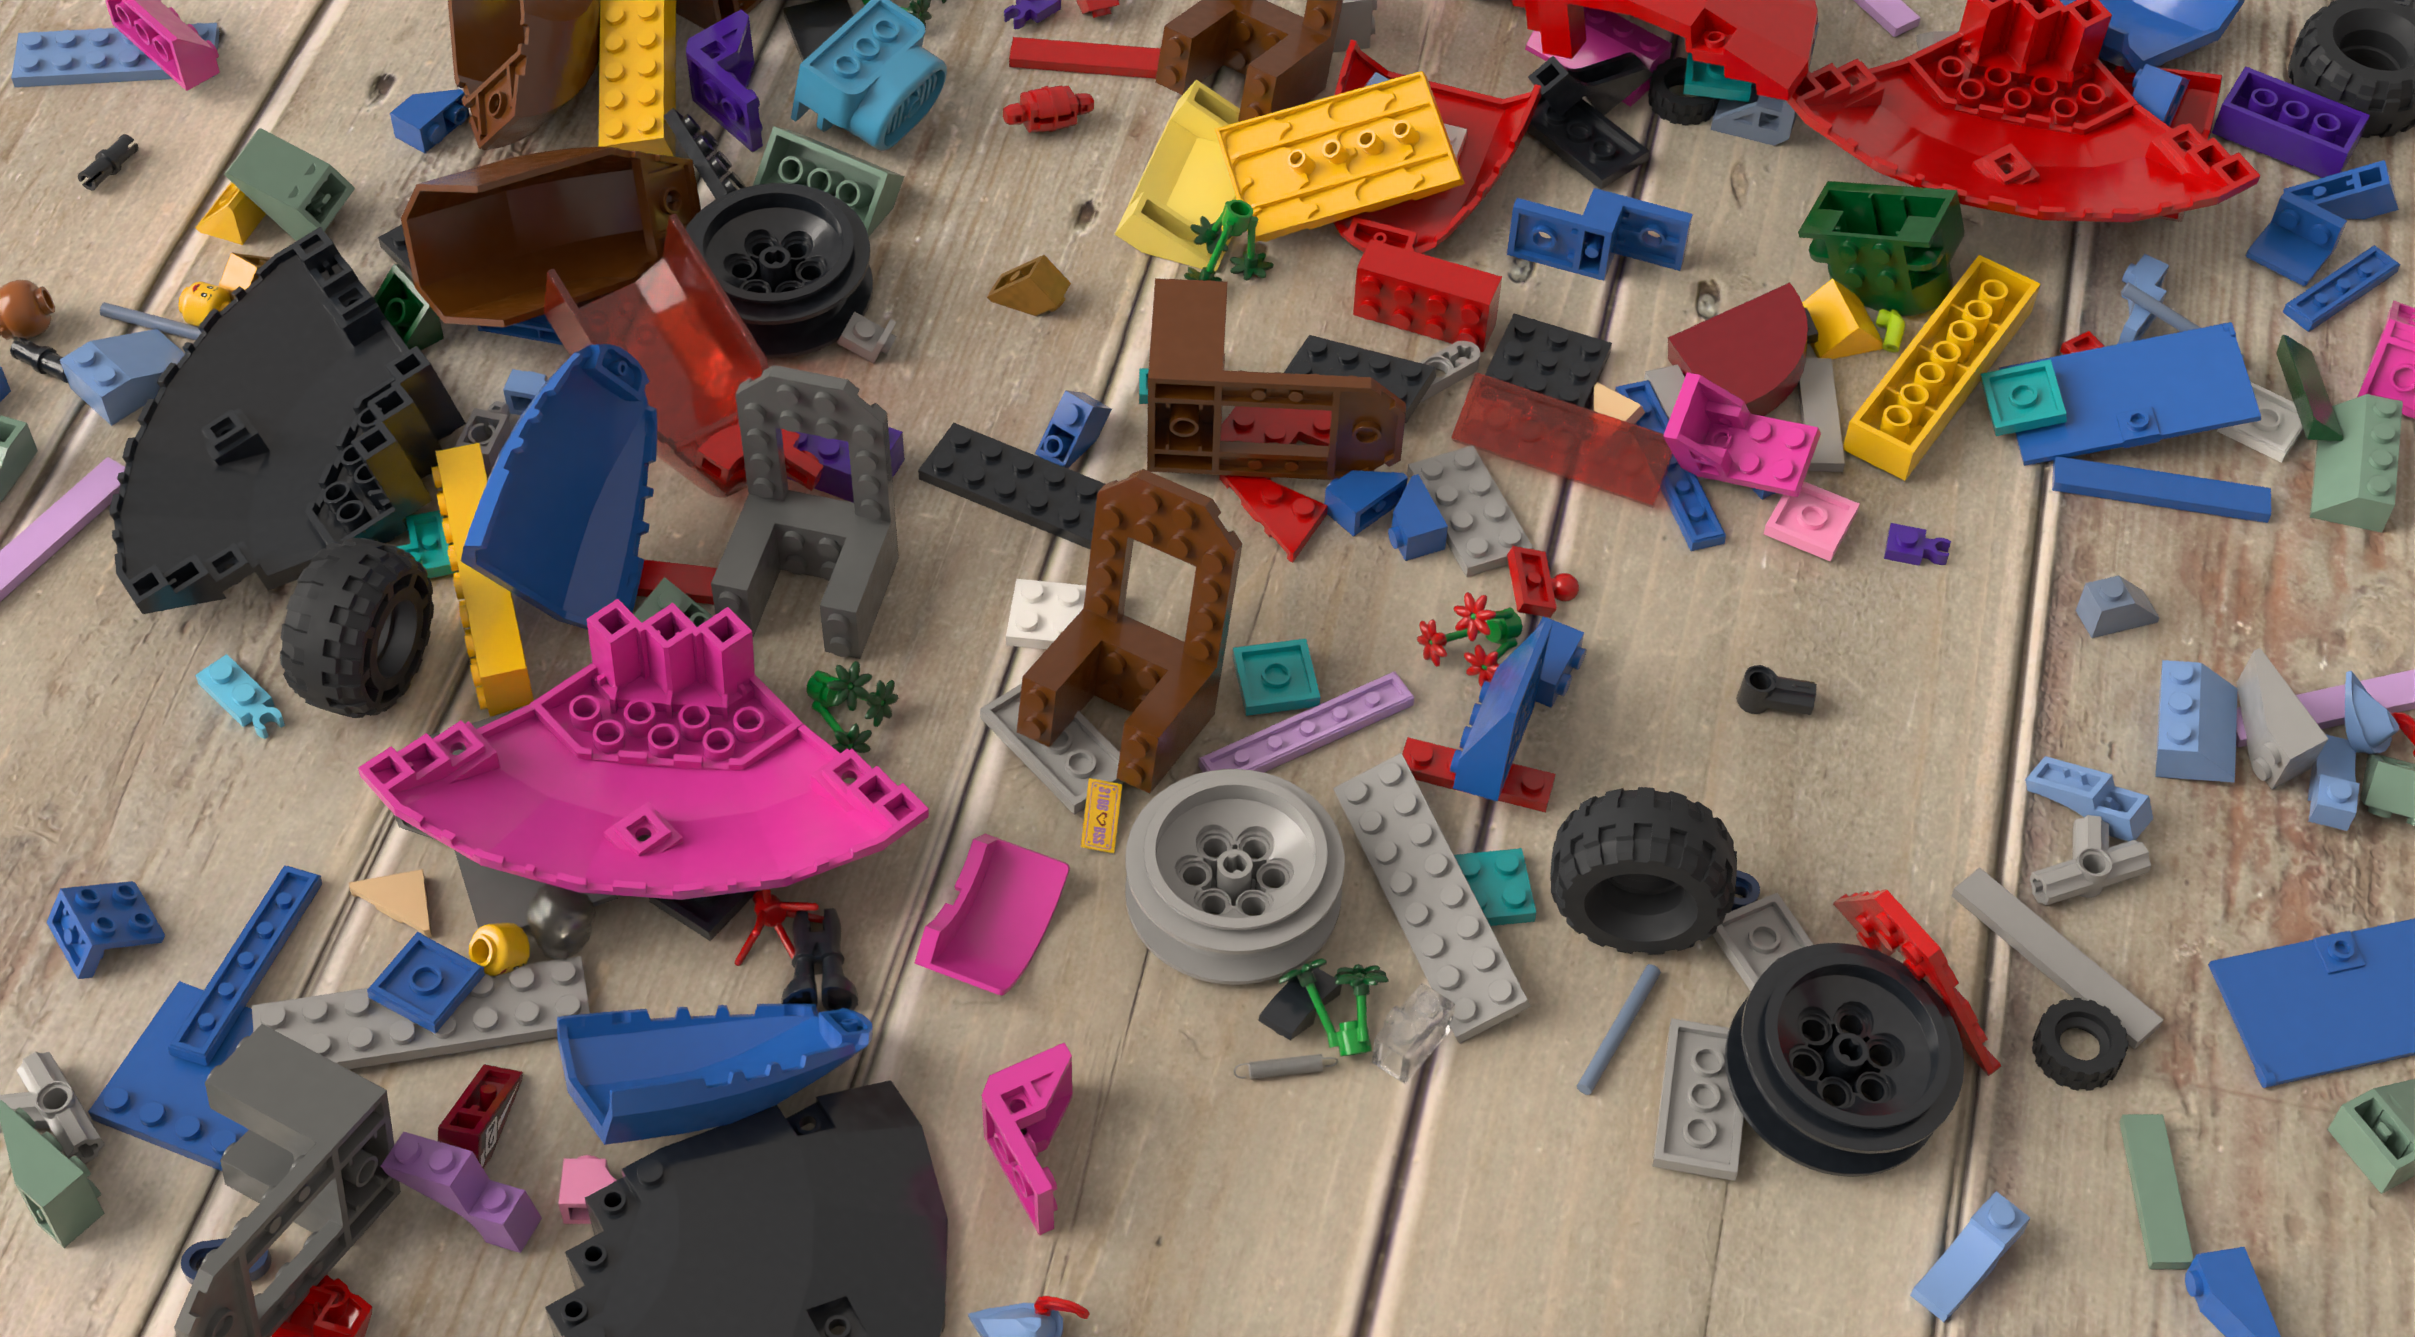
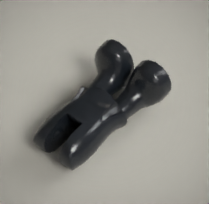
M824 909L823 931L811 932L808 911H797L793 921L795 954L791 961L795 971L793 979L783 991L781 1004H815L817 1008L818 995L815 975L822 974L821 997L826 1011L839 1010L841 1008L854 1010L858 1006V992L855 985L843 973L842 965L845 958L841 953V922L836 909Z

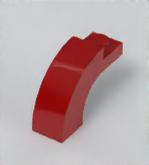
M739 424L725 428L711 436L701 445L696 454L694 465L725 485L735 473L745 468ZM781 429L787 476L812 491L820 481L824 466L820 464L817 457L812 453L797 449L800 434Z

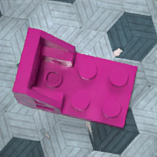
M2393 300L2388 312L2386 325L2357 397L2370 394L2403 401L2402 414L2414 419L2415 307Z
M1687 372L1663 437L1680 467L1698 477L1798 497L1821 432L1815 426L1750 414L1742 399L1701 375Z
M1065 1043L989 1075L981 1095L984 1138L1039 1236L1054 1229V1211L1058 1210L1053 1196V1191L1057 1190L1054 1176L1047 1166L1041 1168L1036 1157H1038V1153L1048 1148L1073 1097L1072 1055ZM1024 1129L1027 1133L1023 1135L1020 1130Z

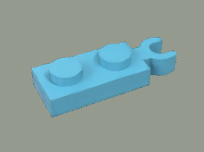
M227 654L195 675L198 684L242 727L253 722L259 737L263 739L269 737L264 726L267 722H275L281 728L285 726L281 712L274 708L275 705L272 697Z

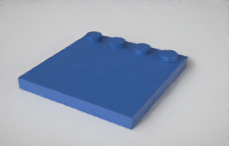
M179 981L88 1113L93 1121L222 1171L220 1159L224 1151L230 1144L237 1142L249 1129L210 1108L205 1081L213 1068L222 1065L236 1050L239 1042L244 1037L250 1036L253 1033L252 1009L245 1006L208 1066L171 1056L168 1045L204 991Z

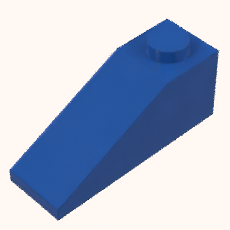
M2385 160L2283 189L2284 192L2287 190L2343 219H2368L2399 210L2394 186Z
M2245 1247L2196 1254L2185 1274L2187 1291L2191 1297H2195L2200 1312L2225 1337H2281Z

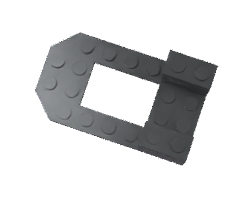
M773 365L764 370L761 377L755 380L750 378L742 382L735 395L749 494L711 582L715 614L729 607L752 630V636L754 637L780 570L789 571L797 575L804 574L824 578L829 581L820 603L825 652L833 653L840 657L848 656L861 659L899 559L887 412L877 403L872 405L866 403L858 396L860 389L848 379ZM781 429L848 442L854 503L788 490Z
M261 1024L250 1036L244 1037L239 1042L236 1050L222 1065L213 1068L205 1081L210 1108L249 1129L237 1142L230 1144L226 1148L220 1159L225 1185L260 1204L248 1217H243L236 1223L231 1235L218 1249L211 1250L204 1258L174 1326L176 1337H271L309 1295L310 1288L313 1285L317 1286L401 1192L399 1181L386 1174L381 1167L394 1147L387 1090ZM293 1222L312 1232L297 1256L291 1262L281 1266L274 1281L263 1293H258L254 1296L249 1269Z

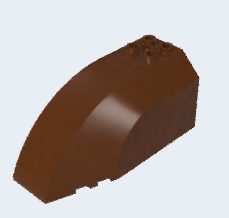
M448 0L454 80L457 87L464 90L465 95L461 100L464 107L471 110L472 116L469 122L479 149L490 150L511 145L535 132L585 86L596 68L600 58V0Z
M581 147L551 150L508 158L416 184L401 217L414 287L445 324L507 327L638 283L643 278L642 274L650 267H657L663 261V256L669 251L678 249L684 230L695 215L701 211L693 159L622 150L613 147Z

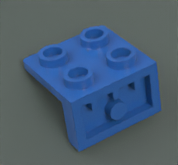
M2286 190L2279 199L2271 222L2247 250L2246 257L2302 286H2306L2335 251L2347 220Z
M133 881L60 888L47 920L51 932L77 979L93 978L97 966L104 956L105 949L162 943L165 937V933L137 884Z

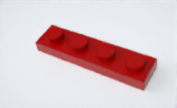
M1407 737L1402 755L1415 780L1453 789L1456 773L1450 772V767L1456 749ZM1513 763L1498 801L1546 813L1556 774Z

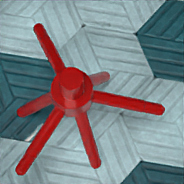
M771 889L757 891L753 895L754 911L757 915V920L735 960L736 966L742 965L765 925L774 927L789 956L793 959L795 947L782 923L786 917L794 918L797 911H816L819 909L817 903L783 902L776 895L771 894ZM808 913L810 922L823 924L824 916Z

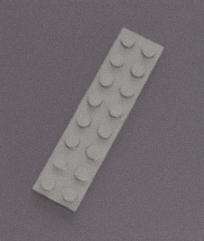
M1402 753L1334 787L1333 789L1458 1042L1462 1043L1531 1007Z
M582 956L525 964L510 973L498 976L485 974L436 1034L370 999L367 992L368 988L251 1005L253 1032L261 1024H264L348 1070L557 1037V1017L590 1014Z

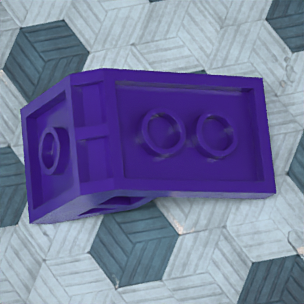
M739 10L688 38L686 58L692 101L751 152H754L763 147L761 134L763 127L759 117L758 107L760 106V101L753 90L747 89L755 66L749 15L743 10Z

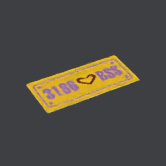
M1089 778L1080 847L1114 854L1122 784Z

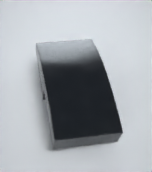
M1319 968L1313 970L1317 980L1314 984L1325 1006L1340 995L1342 984H1335L1337 979ZM1298 978L1289 981L1260 1013L1258 1021L1274 1030L1277 1034L1292 1040L1314 1024L1317 1011L1306 987L1302 988Z

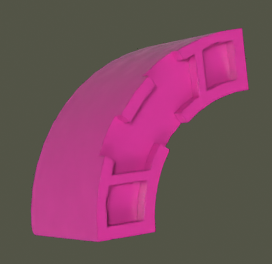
M986 833L974 838L962 871L954 886L955 890L960 891L953 905L945 903L937 916L925 926L914 964L997 995H1005L1017 983L1028 967L1046 933L1070 871L1069 864Z

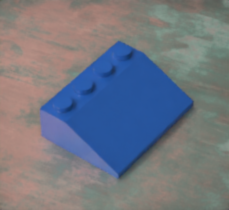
M1545 620L1496 668L1491 682L1484 681L1478 701L1482 705L1475 703L1469 725L1472 727L1466 726L1461 738L1460 748L1463 751L1456 749L1451 762L1450 772L1456 773L1453 789L1498 802L1534 710L1553 622Z

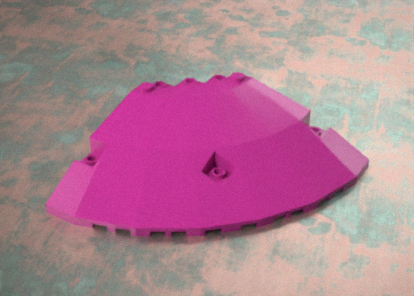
M616 599L587 618L592 663L529 705L478 729L469 721L464 724L460 720L433 739L426 733L398 752L391 746L358 767L360 777L395 816L479 865L579 893L683 900L786 887L880 852L929 817V808L904 783L897 786L878 766L872 769L853 749H846L839 753L805 726L755 675L752 630L729 607L696 627L674 603H671L641 623L619 599ZM456 750H464L459 755L452 754ZM846 778H854L856 781H854L851 784L845 783L843 780ZM641 835L650 836V838H648L645 841L637 840V838Z

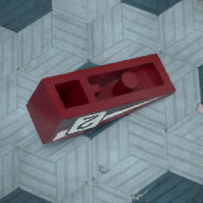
M483 1064L439 1125L438 1142L472 1151L484 1169L494 1153L522 1082L523 1072Z

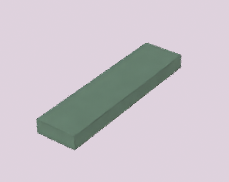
M2122 1114L2119 1124L2149 1269H2188L2194 1258L2163 1114Z

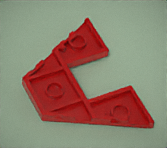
M1235 406L1222 423L1221 441L1296 444L1299 440L1306 444L1329 446L1331 411ZM1219 475L1221 482L1227 489L1230 487L1241 499V505L1255 521L1260 522L1264 526V532L1269 538L1273 537L1288 554L1287 559L1292 563L1327 516L1328 505L1270 480L1271 477Z
M1885 889L1881 891L1875 890L1872 893L1865 891L1858 894L1855 892L1851 896L1844 894L1833 902V905L1858 931L1856 937L1862 946L1877 950L1888 956L1897 950L1906 959L1903 961V964L1918 981L1923 978L1948 1008L1959 1031L1964 1050L1988 1076L1998 1070L2001 1064L1983 1045L1988 1038L1981 1029L1970 1003L1955 988L1959 982L1949 967L1942 949L1895 897Z

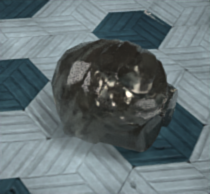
M545 884L538 889L535 897L530 902L527 912L531 935L535 939L538 948L542 951L543 956L550 959L561 958L563 960H567V958L580 952L588 943L596 917L594 905L587 894L550 884Z

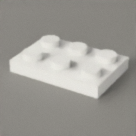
M1016 579L1006 633V645L1047 649L1083 609L1086 585Z

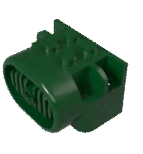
M1827 181L1798 231L1799 238L1813 239L1808 249L1809 255L1815 262L1828 264L1830 280L1833 278L1855 293L1865 307L1876 311L1881 309L1892 311L1893 309L1901 316H1915L1926 313L1938 307L1953 287L1950 262L1965 233L1957 190Z

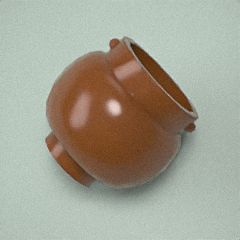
M15 280L0 288V335L4 339L9 340L15 337L33 338L41 335L49 328L51 314L55 312V305L45 287L38 288L35 283L29 280Z

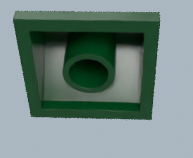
M393 264L373 298L410 350L417 346L422 351L444 339L440 318L415 289L413 279L399 264Z

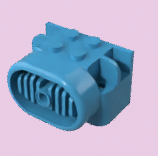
M870 0L800 64L791 119L796 122L811 109L818 114L817 128L823 132L836 125L859 137L877 150H888L897 144L930 111L944 86L947 66L943 60L922 47L925 26L918 18L890 0Z

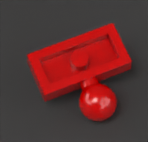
M1512 546L1507 554L1517 612L1551 618L1557 609L1555 598L1560 601H1570L1577 596L1579 583L1573 575L1560 573L1551 578L1545 551Z

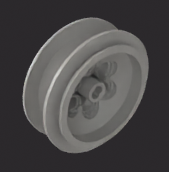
M1221 769L1195 774L1170 785L1157 794L1143 808L1132 826L1125 854L1127 874L1125 898L1127 911L1137 935L1145 946L1156 957L1175 970L1196 979L1218 984L1240 985L1259 983L1275 979L1293 969L1299 968L1323 947L1332 934L1341 908V886L1345 867L1344 848L1338 829L1331 816L1315 798L1295 784L1271 774L1244 769Z

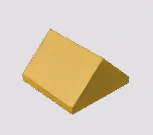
M230 182L195 228L200 233L243 245L266 213L236 185Z
M1833 278L1802 302L1804 308L1807 307L1818 331V342L1810 344L1817 358L1837 359L1883 349V340L1861 300L1855 293Z

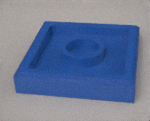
M417 932L372 983L367 992L370 999L436 1034L485 976L484 967Z

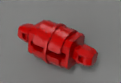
M1044 86L1041 89L1021 93L1020 104L1014 103L1003 108V119L1008 125H1021L1023 123L1029 133L1054 132L1057 129L1075 126L1077 124V115L1087 114L1094 110V99L1088 93L1074 94L1069 86Z

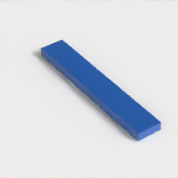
M1649 380L1617 386L1615 392L1640 404L1645 411L1644 415L1631 427V430L1690 551L1725 544L1726 534L1697 476L1680 467L1663 437L1669 420Z
M2056 456L2053 462L2052 491L2268 523L2271 517V488Z
M284 865L168 1045L171 1056L204 1066L209 1065L322 886L321 875Z

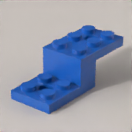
M1597 188L1593 189L1583 215L1517 198L1512 211L1507 255L1602 281L1606 278L1615 254L1680 271L1684 262L1693 214ZM1648 231H1654L1658 233L1660 237L1651 236L1650 234H1648ZM1539 232H1544L1551 238H1544Z

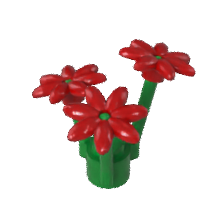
M1467 592L1464 595L1465 606L1457 605L1453 608L1457 615L1463 617L1455 626L1457 631L1448 634L1443 632L1437 633L1434 619L1430 620L1428 625L1425 621H1421L1419 626L1422 635L1417 637V642L1425 646L1423 658L1425 660L1431 658L1436 667L1440 666V657H1447V652L1444 649L1447 642L1468 637L1470 641H1474L1477 634L1483 633L1489 641L1502 644L1496 651L1486 655L1480 644H1477L1475 647V655L1469 652L1464 653L1465 660L1472 665L1466 670V674L1469 676L1479 674L1478 682L1482 687L1484 681L1491 682L1496 668L1499 666L1497 661L1508 650L1517 647L1518 643L1515 638L1521 635L1523 625L1519 615L1514 612L1513 608L1509 607L1501 611L1484 610L1487 596L1482 595L1475 602L1472 594Z

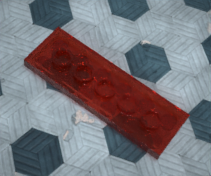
M1477 372L1474 375L1451 437L1455 442L1467 446L1473 445L1474 448L1652 508L1655 506L1673 457V453L1662 433Z

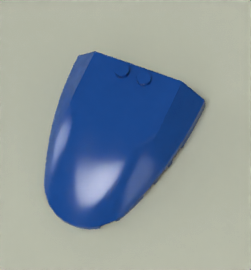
M2060 0V1L2064 4V6H2066V5H2068V4H2070V3H2072V2H2074V1H2076V0ZM2099 0L2112 14L2098 57L2117 66H2124V69L2137 73L2139 69H2144L2145 64L2155 67L2161 66L2165 62L2182 57L2191 51L2218 41L2245 0Z
M612 344L589 345L575 352L545 382L518 419L495 461L471 523L461 557V562L555 620L587 630V618L616 599H619L633 613L644 559L637 557L641 535L649 532V523L644 522L643 517L645 500L653 497L654 489L647 486L649 464L656 462L657 408L651 407L648 404L645 385L650 381L643 367L630 353Z
M757 1004L755 1014L730 1015L727 1005H719L716 1014L708 1016H691L688 1007L682 1006L677 1007L675 1017L650 1019L647 1009L557 1017V1038L567 1091L604 1145L692 1133L739 1121L779 1104L838 1068L867 1047L873 1036L872 1023L863 1014L846 1008L819 1012L818 1014L815 1004Z

